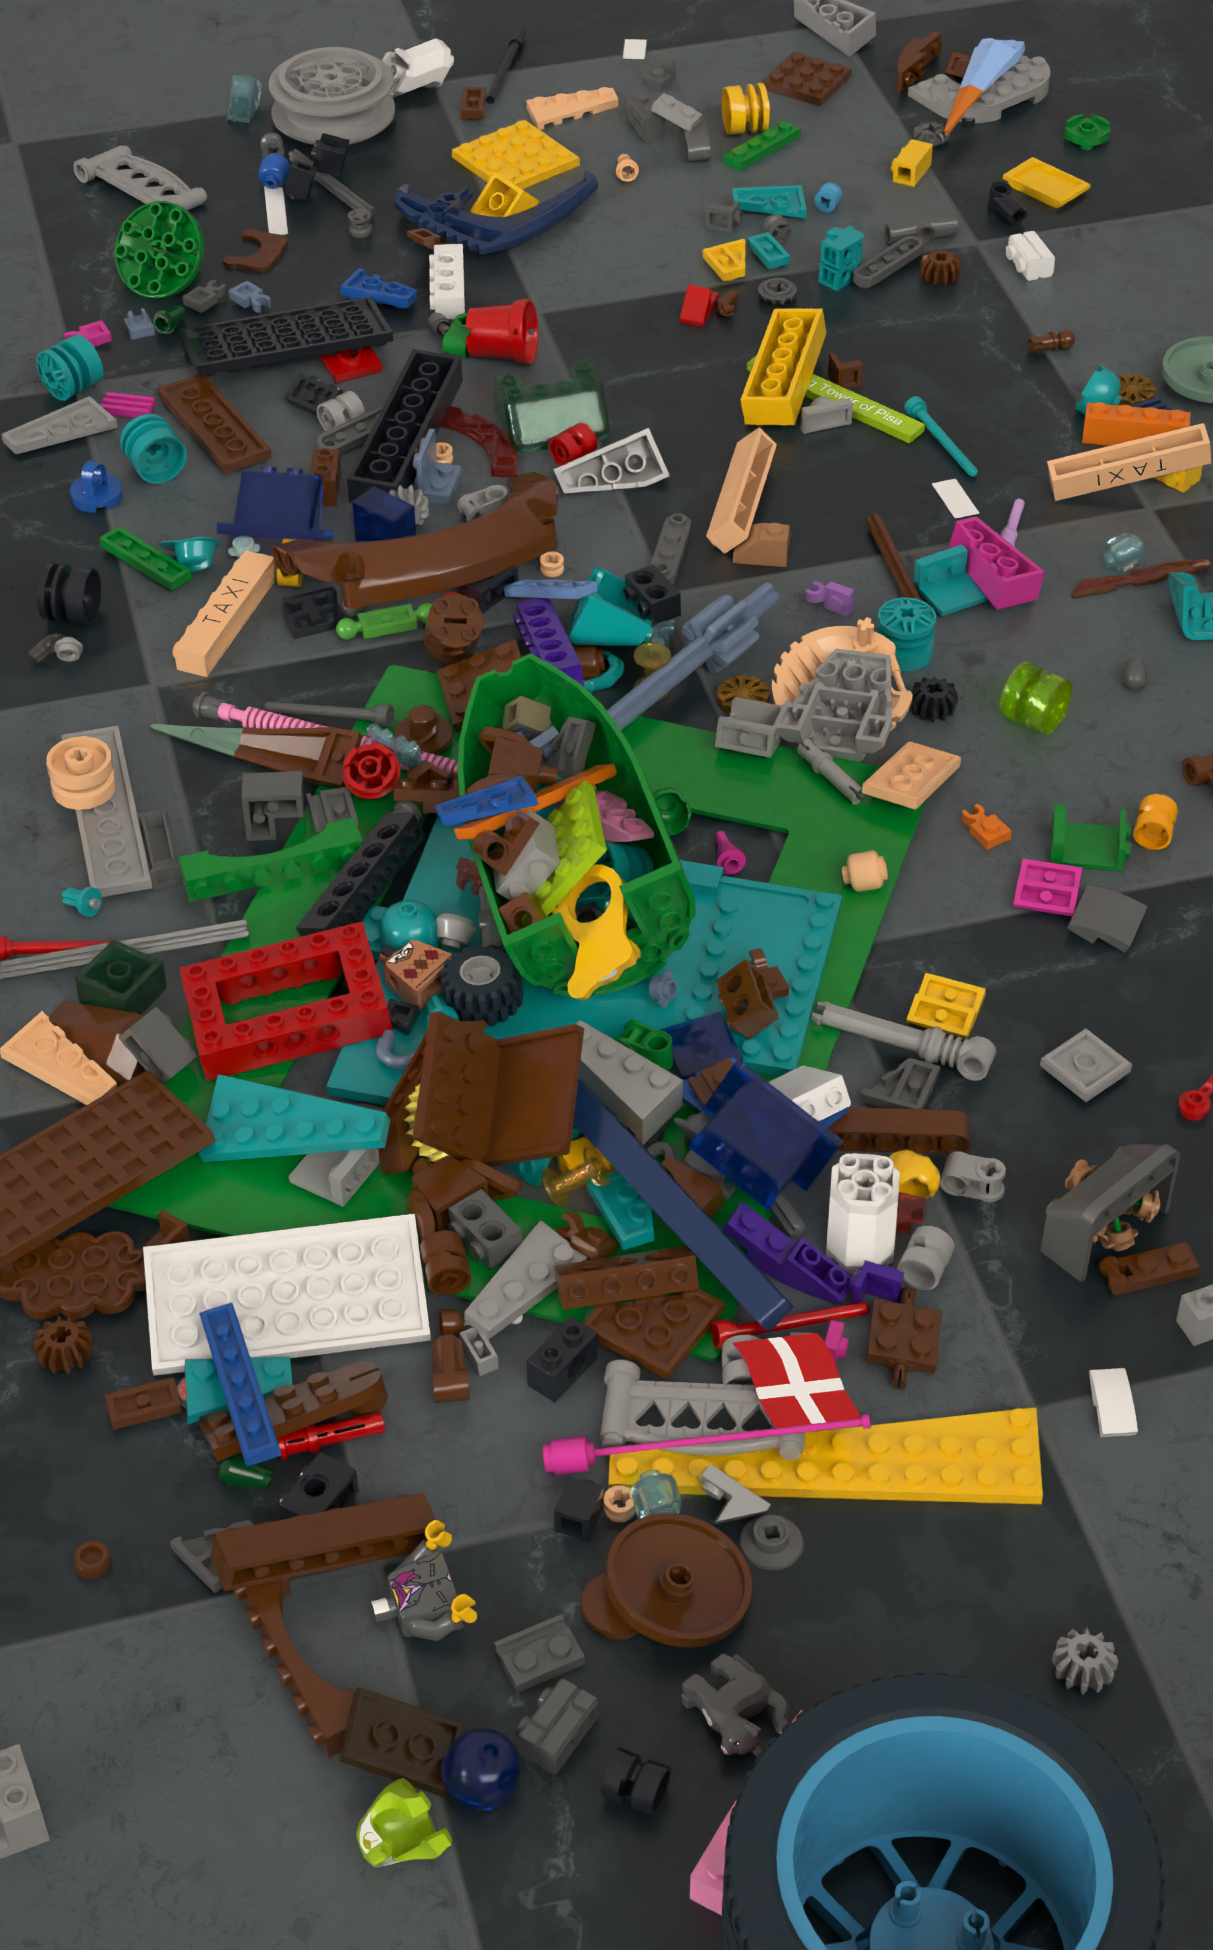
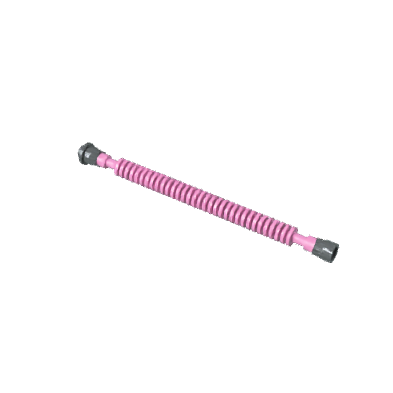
M202 692L199 696H196L192 704V711L195 713L196 719L204 720L207 718L216 721L222 719L229 722L237 720L242 722L243 728L327 727L250 706L245 711L235 708V705L227 704L225 700L211 697L210 693ZM363 736L359 746L372 743L384 745L396 755L402 770L411 771L426 760L450 774L452 783L453 773H458V760L420 750L417 751L416 749L383 742Z

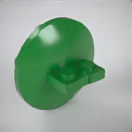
M168 201L150 202L136 209L123 222L117 236L114 253L118 273L123 282L133 292L144 297L170 298L182 292L196 277L203 260L204 239L197 220L185 208Z

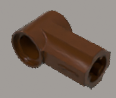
M453 1334L441 1335L439 1339L432 1342L433 1365L435 1369L432 1372L434 1403L470 1400L467 1369H464L462 1339L454 1337Z

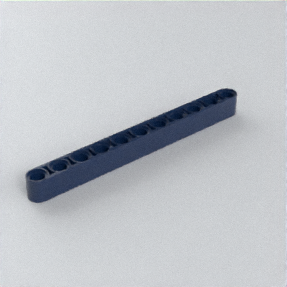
M578 1078L573 1120L575 1126L757 1322L770 1332L794 1306Z

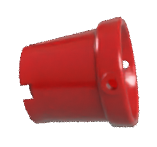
M525 298L518 299L511 304L469 309L466 318V328H470V337H466V344L471 357L513 360L521 365H531L534 362L538 348V319L533 301ZM530 329L534 330L533 335L530 334Z

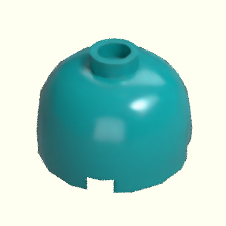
M1100 364L1098 371L1095 370L1081 394L1084 397L1081 402H1077L1075 409L1086 414L1087 403L1101 402L1108 405H1119L1123 397L1119 395L1121 383L1117 375Z
M405 900L391 905L383 913L379 922L380 947L383 950L384 947L390 945L399 951L409 941L418 940L438 948L440 940L437 938L436 914L428 905L420 901Z

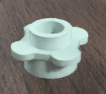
M239 536L233 540V547L228 549V554L230 556H237L239 559L245 550L259 552L260 546L259 544H254V540L249 536Z

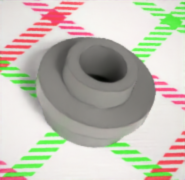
M64 637L55 643L54 649L59 659L72 662L79 659V655L83 652V645L75 638Z

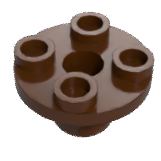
M426 705L412 708L409 712V717L402 720L395 729V742L397 745L438 756L449 747L453 737L449 722L440 717L432 707Z

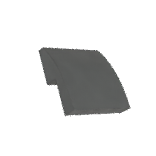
M1087 885L1067 929L1092 944L1099 937L1125 953L1133 942L1148 906L1121 893Z

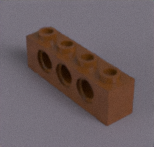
M687 1245L554 1266L557 1296L563 1310L699 1289L696 1258Z

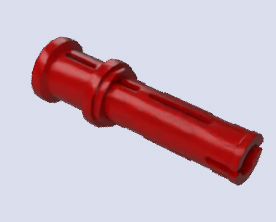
M381 1411L317 1426L313 1424L277 1438L282 1455L280 1458L281 1461H284L290 1455L308 1451L311 1454H315L317 1451H320L319 1447L351 1441L379 1433L383 1434L385 1433V1426ZM361 1425L364 1426L363 1428L354 1429L337 1434L334 1433V1431L343 1430ZM325 1433H327V1436H323V1437H319V1438H318V1436H317V1435H320V1434H325ZM298 1439H304V1441H300V1442H296V1443H291V1444H288V1443H287V1442H289V1441H294V1440H298Z

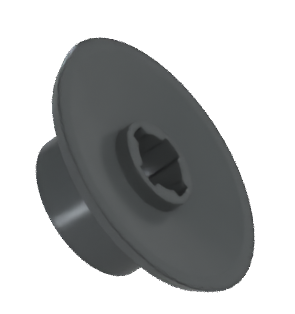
M770 1514L758 1516L749 1521L740 1532L738 1544L745 1560L751 1565L763 1570L776 1571L793 1565L800 1558L804 1548V1539L801 1531L792 1521L779 1515ZM773 1535L776 1536V1538L770 1540L767 1539V1537H772Z

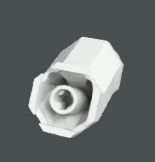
M436 38L407 50L397 48L394 53L387 52L382 59L393 74V87L389 93L392 98L422 86L427 88L440 87L454 63V57L450 55V48L442 40Z
M858 1153L845 1154L840 1157L839 1163L832 1167L826 1256L831 1260L833 1258L840 1267L851 1275L855 1271L860 1273L865 1260L880 1265L886 1263V1266L893 1262L900 1172L893 1167V1161L886 1156Z

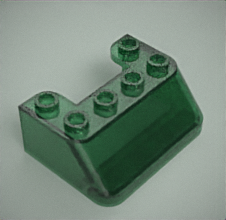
M581 361L573 365L570 369L572 380H561L549 384H536L524 387L521 379L513 374L493 377L495 413L513 451L527 453L549 449L550 439L562 432H566L567 429L579 422L587 424L593 430L597 441L609 436L610 424L603 384L592 361Z

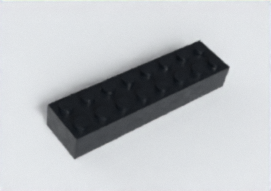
M417 349L411 351L347 477L349 503L386 509L384 501L386 497H389L390 490L398 491L400 485L404 489H408L413 484L417 475V469L413 468V459L415 453L420 451L421 439L426 437L429 429H435L436 437L463 382L461 357Z

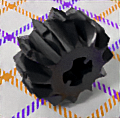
M935 676L932 679L923 677L921 682L914 683L910 706L913 709L914 715H921L922 720L932 719L933 723L935 719L945 721L947 716H953L958 704V695L954 683H947L946 678L936 679Z

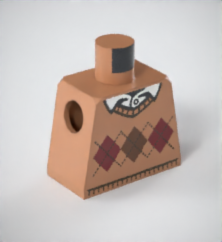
M411 940L399 951L390 945L384 947L380 953L379 961L385 964L384 970L387 986L406 1003L420 1006L421 1011L426 1007V1002L431 1000V996H438L443 991L441 971L444 969V963L447 960H451V955L453 954L418 940Z

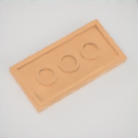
M909 741L863 783L862 793L916 810L960 767L961 757Z

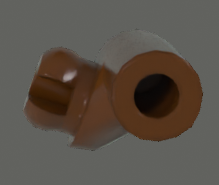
M730 290L716 301L715 305L721 316L729 317L733 314L735 309L733 303L738 300L736 292Z

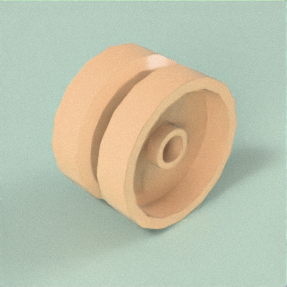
M71 737L60 741L48 753V775L50 777L52 795L57 803L75 810L91 809L104 804L114 794L116 779L111 750L106 743L93 737Z

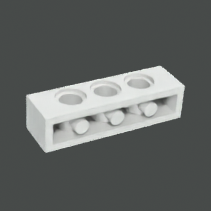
M463 244L434 245V254L429 255L430 310L443 314L447 319H455L457 315L465 313Z

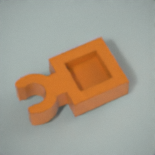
M974 805V815L969 814L965 809L962 810V823L970 827L969 833L986 850L1011 839L1012 830L995 814L988 817L984 815V808L981 805Z

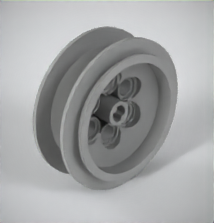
M325 47L297 54L280 64L270 76L269 91L275 100L271 111L272 120L275 126L285 135L311 145L315 144L316 139L320 140L323 133L350 140L349 145L366 140L384 130L394 118L395 103L389 94L393 87L392 71L380 59L351 48Z

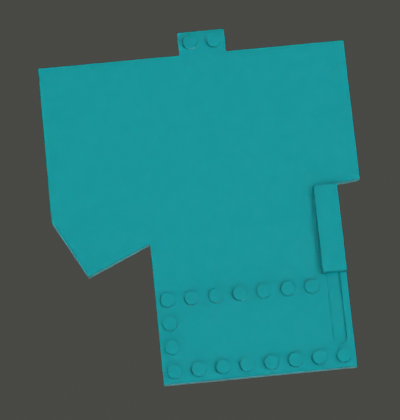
M437 816L403 901H420L428 905L437 917L442 913H449L473 920L477 930L466 946L460 945L459 950L443 947L440 940L438 949L451 954L455 952L461 953L463 948L468 946L469 948H474L475 945L482 944L478 910H481L479 887L483 886L469 841L457 839L454 828L464 823L457 826H443ZM680 860L695 898L696 915L695 918H692L689 927L690 935L681 950H674L665 959L667 964L663 968L633 986L609 994L591 995L584 1001L572 998L571 996L553 994L552 989L541 985L536 987L521 975L523 988L521 1007L517 1008V1013L514 1016H508L507 1021L503 1023L500 1021L496 1022V1025L491 1027L487 1025L483 1033L498 1040L572 1025L581 1020L614 1039L621 1036L625 1031V1024L633 1019L657 1030L669 1033L717 1018L738 1057L737 1061L752 1072L782 1076L797 1069L842 905V895L723 876L724 867ZM373 905L365 915L363 925L373 959L378 960L376 969L388 1006L390 999L405 1002L387 986L384 970L385 964L379 961L382 951L378 933L379 922L383 913L388 908ZM761 948L765 954L768 968L777 965L789 986V996L774 1000L779 1019L749 1039L739 1031L734 1032L727 1024L726 1016L728 1015L725 1007L719 1000L720 990L716 980L743 960L752 961L749 951ZM665 970H671L673 973L672 979L677 983V993L673 999L668 1001V1005L663 1008L659 1006V1000L651 998L649 992L650 982L655 975H663ZM443 991L438 995V998L444 999ZM427 1006L420 1011V1015L409 1036L400 1033L392 1026L393 1032L396 1034L392 1054L403 1056L416 1052L428 1030L427 1017L429 1011ZM718 1020L669 1034L672 1038V1047L678 1059L693 1061L691 1057L693 1051L697 1049L704 1050L710 1046L716 1047L719 1050L720 1054L716 1060L713 1061L712 1059L715 1055L714 1050H709L707 1052L708 1056L697 1053L696 1059L703 1060L705 1064L715 1065L728 1057L736 1059ZM694 1031H707L711 1034V1039L701 1046L693 1047L684 1043V1038ZM698 1034L688 1039V1042H701L707 1038V1035ZM381 1037L342 1046L326 1085L327 1095L386 1106L406 1068L389 1067L379 1060L376 1054V1046Z

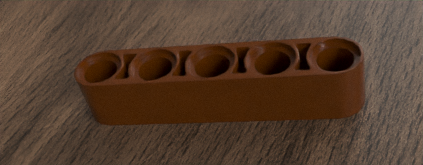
M849 1107L850 1110L810 1142L818 1150L897 1152L907 1149L915 1153L932 1154L965 1152L970 1146L969 1118L964 1112L957 1110Z

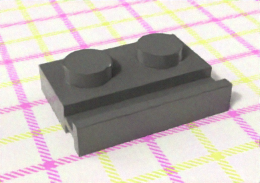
M347 787L319 791V795L311 796L310 793L306 794L307 805L316 835L325 829L326 823L353 817L360 832L358 818Z
M562 1614L494 1642V1651L496 1655L498 1654L516 1693L585 1665V1655L570 1628L565 1624Z

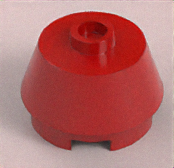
M379 743L353 748L346 756L342 768V778L347 789L354 795L368 800H378L386 797L393 790L394 783H397L400 777L398 758L390 749Z

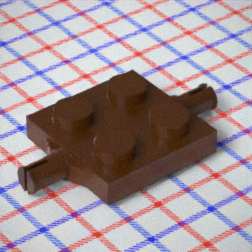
M909 1287L902 1288L901 1303L874 1299L871 1312L866 1362L881 1364L893 1369L891 1385L897 1388L900 1378L899 1389L906 1387L907 1372L920 1371L934 1374L937 1366L942 1311L915 1306L916 1290L913 1287L910 1289L909 1298Z

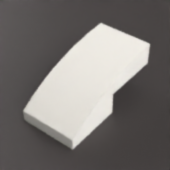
M1125 1368L1090 1370L1093 1406L1097 1408L1100 1437L1136 1435L1138 1432L1137 1421Z

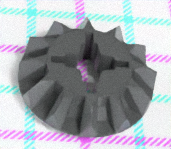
M927 121V123H919L917 127H914L913 136L917 141L936 146L947 142L950 138V133L945 136V124H938L937 121L934 123Z
M771 278L759 285L758 292L759 297L764 299V302H772L773 305L776 303L783 305L784 302H792V299L796 297L797 287L787 279Z

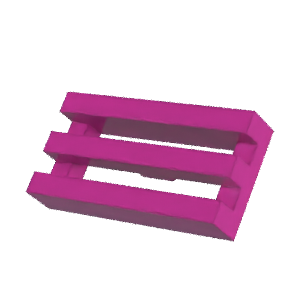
M106 392V398H103L102 404H100L112 416L136 418L144 414H152L156 406L155 397Z

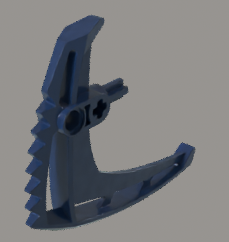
M585 170L584 179L569 189L535 207L507 217L485 216L463 211L464 204L473 196L472 192H469L468 187H463L456 194L451 192L443 193L434 201L409 192V185L404 184L398 189L395 198V208L410 221L418 223V227L426 228L441 236V238H445L447 243L463 244V247H468V251L489 254L513 249L549 230L581 205L598 188V182L592 173Z

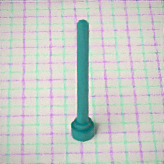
M919 396L910 398L905 403V412L911 418L924 423L925 427L970 477H975L978 473L977 468L927 413V404Z

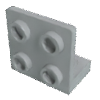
M379 1149L307 1154L289 1175V1182L344 1207L380 1163Z

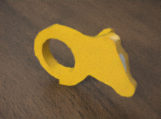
M602 864L593 865L562 899L558 907L552 911L553 915L561 913L574 940L579 942L574 974L568 981L567 986L570 996L581 1001L587 1000L598 987L618 980L624 970L635 965L637 959L641 957L640 949L626 934L629 907L619 887L626 882L616 871ZM596 882H607L611 889V900L608 908L598 919L589 923H580L576 919L575 914L576 901L580 894L588 886Z

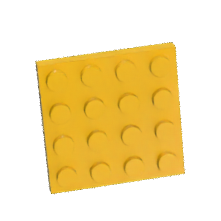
M526 120L518 121L516 124L506 128H500L496 132L483 135L476 140L463 143L461 146L452 149V158L488 183L495 171L521 189L580 166V157Z

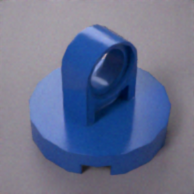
M89 460L82 468L81 477L76 479L70 486V497L73 500V505L82 511L93 513L97 512L96 508L105 506L106 510H110L123 499L122 483L117 477L106 473L105 465Z

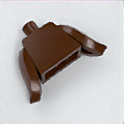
M484 727L478 734L481 745L492 755L488 777L472 784L467 789L466 794L520 775L523 776L534 793L537 792L538 783L548 785L557 783L559 768L541 765L543 750L534 747L523 736L492 727Z
M445 1156L432 1164L426 1158H421L412 1167L414 1175L411 1179L412 1189L408 1192L407 1209L409 1214H415L416 1228L422 1242L428 1235L447 1229L450 1223L448 1208L476 1191L482 1189L491 1199L503 1200L516 1196L523 1185L521 1182L476 1160H457L452 1156Z

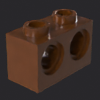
M313 449L309 474L311 506L337 507L342 475L339 449Z
M746 959L716 980L720 990L719 1000L725 1007L728 1015L726 1016V1022L734 1032L739 1031L751 1039L779 1019L765 974Z

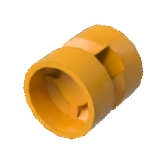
M1151 794L1144 797L1141 801L1133 833L1135 841L1140 846L1150 850H1160L1171 843L1178 813L1177 804L1172 798L1161 794Z

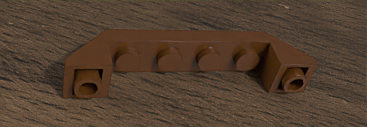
M484 1020L463 1022L481 1032H484L487 1026ZM427 1032L382 1111L390 1118L385 1148H378L381 1172L385 1176L407 1172L415 1163V1156L419 1151V1147L411 1146L414 1139L409 1134H406L405 1128L409 1123L404 1121V1119L409 1116V1112L405 1109V1106L411 1103L409 1095L415 1092V1087L421 1081Z

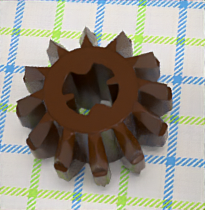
M946 249L927 251L926 255L922 256L920 262L921 278L926 280L928 284L934 283L935 286L938 284L946 286L947 283L954 284V281L959 279L961 272L960 257L955 255L953 251L947 252Z
M58 1315L56 1322L50 1323L45 1321L44 1329L36 1330V1341H34L33 1349L43 1369L50 1368L54 1375L61 1369H64L69 1375L71 1368L77 1367L82 1369L83 1361L91 1360V1349L94 1342L92 1334L88 1331L84 1321L77 1322L73 1315L66 1321H63Z

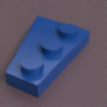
M358 268L340 286V295L347 296L351 300L371 296L376 305L388 304L393 305L397 309H406L417 299V290L395 281L383 282L382 276L375 274L373 277L366 275V270Z
M520 775L435 805L434 807L443 826H457L466 821L536 806L538 802L535 793L523 776Z

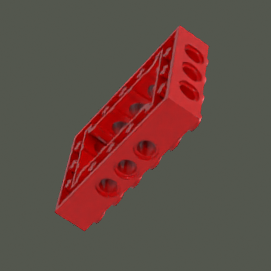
M363 921L179 968L197 1048L207 1081L217 1079L218 1074L230 1076L381 1037L385 1030L393 1031L388 1006ZM343 967L349 994L228 1025L225 1023L220 999L223 1003L232 1005L241 1003L240 1000L265 994V996L271 995V992L295 987V989L300 988L302 984L326 979V981L340 975Z

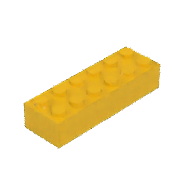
M774 309L741 397L745 425H795L827 334L823 309Z

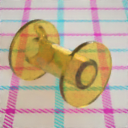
M646 643L635 650L634 659L637 664L644 667V677L636 681L634 688L658 668L669 663L671 652L666 646L659 643ZM670 691L666 693L663 697H661L659 700L666 698L669 695Z
M588 1146L584 1148V1162L560 1175L551 1168L543 1171L542 1179L545 1189L557 1206L568 1207L570 1204L569 1192L590 1181L597 1186H607L610 1184L611 1177L607 1164L594 1147Z

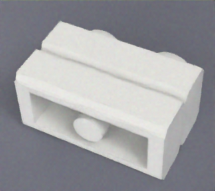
M1035 231L1024 232L1023 235L1021 233L1014 234L1009 237L1008 246H1006V256L1008 260H1012L1015 263L1018 273H1022L1028 281L1036 280L1039 277L1046 278L1052 276L1055 257Z

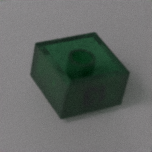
M114 939L75 977L80 1004L134 1012L140 1015L167 988L163 961Z

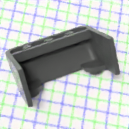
M1129 1144L1126 1147L1124 1145L1120 1146L1112 1158L1063 1197L1054 1199L1047 1206L1041 1252L1082 1283L1087 1276L1093 1237L1150 1190L1151 1192L1153 1190L1159 1192V1210L1164 1214L1169 1211L1180 1152L1169 1144Z

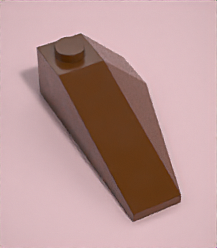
M63 1001L49 1016V1021L54 1026L60 1027L65 1032L66 1038L73 1044L76 1043L89 1060H94L117 1082V1086H121L146 1071L118 1038L144 1016L134 1012Z

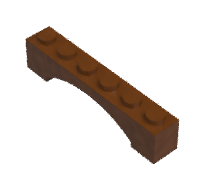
M289 1578L232 1590L238 1601L244 1599L248 1607L245 1609V1613L252 1629H260L263 1635L260 1637V1641L267 1657H275L279 1664L276 1666V1672L283 1687H291L294 1693L291 1698L300 1717L306 1715L310 1722L307 1729L316 1747L322 1745L328 1758L339 1754L354 1692L352 1689L344 1692L322 1679L305 1663L293 1646L282 1620L284 1597L291 1594Z

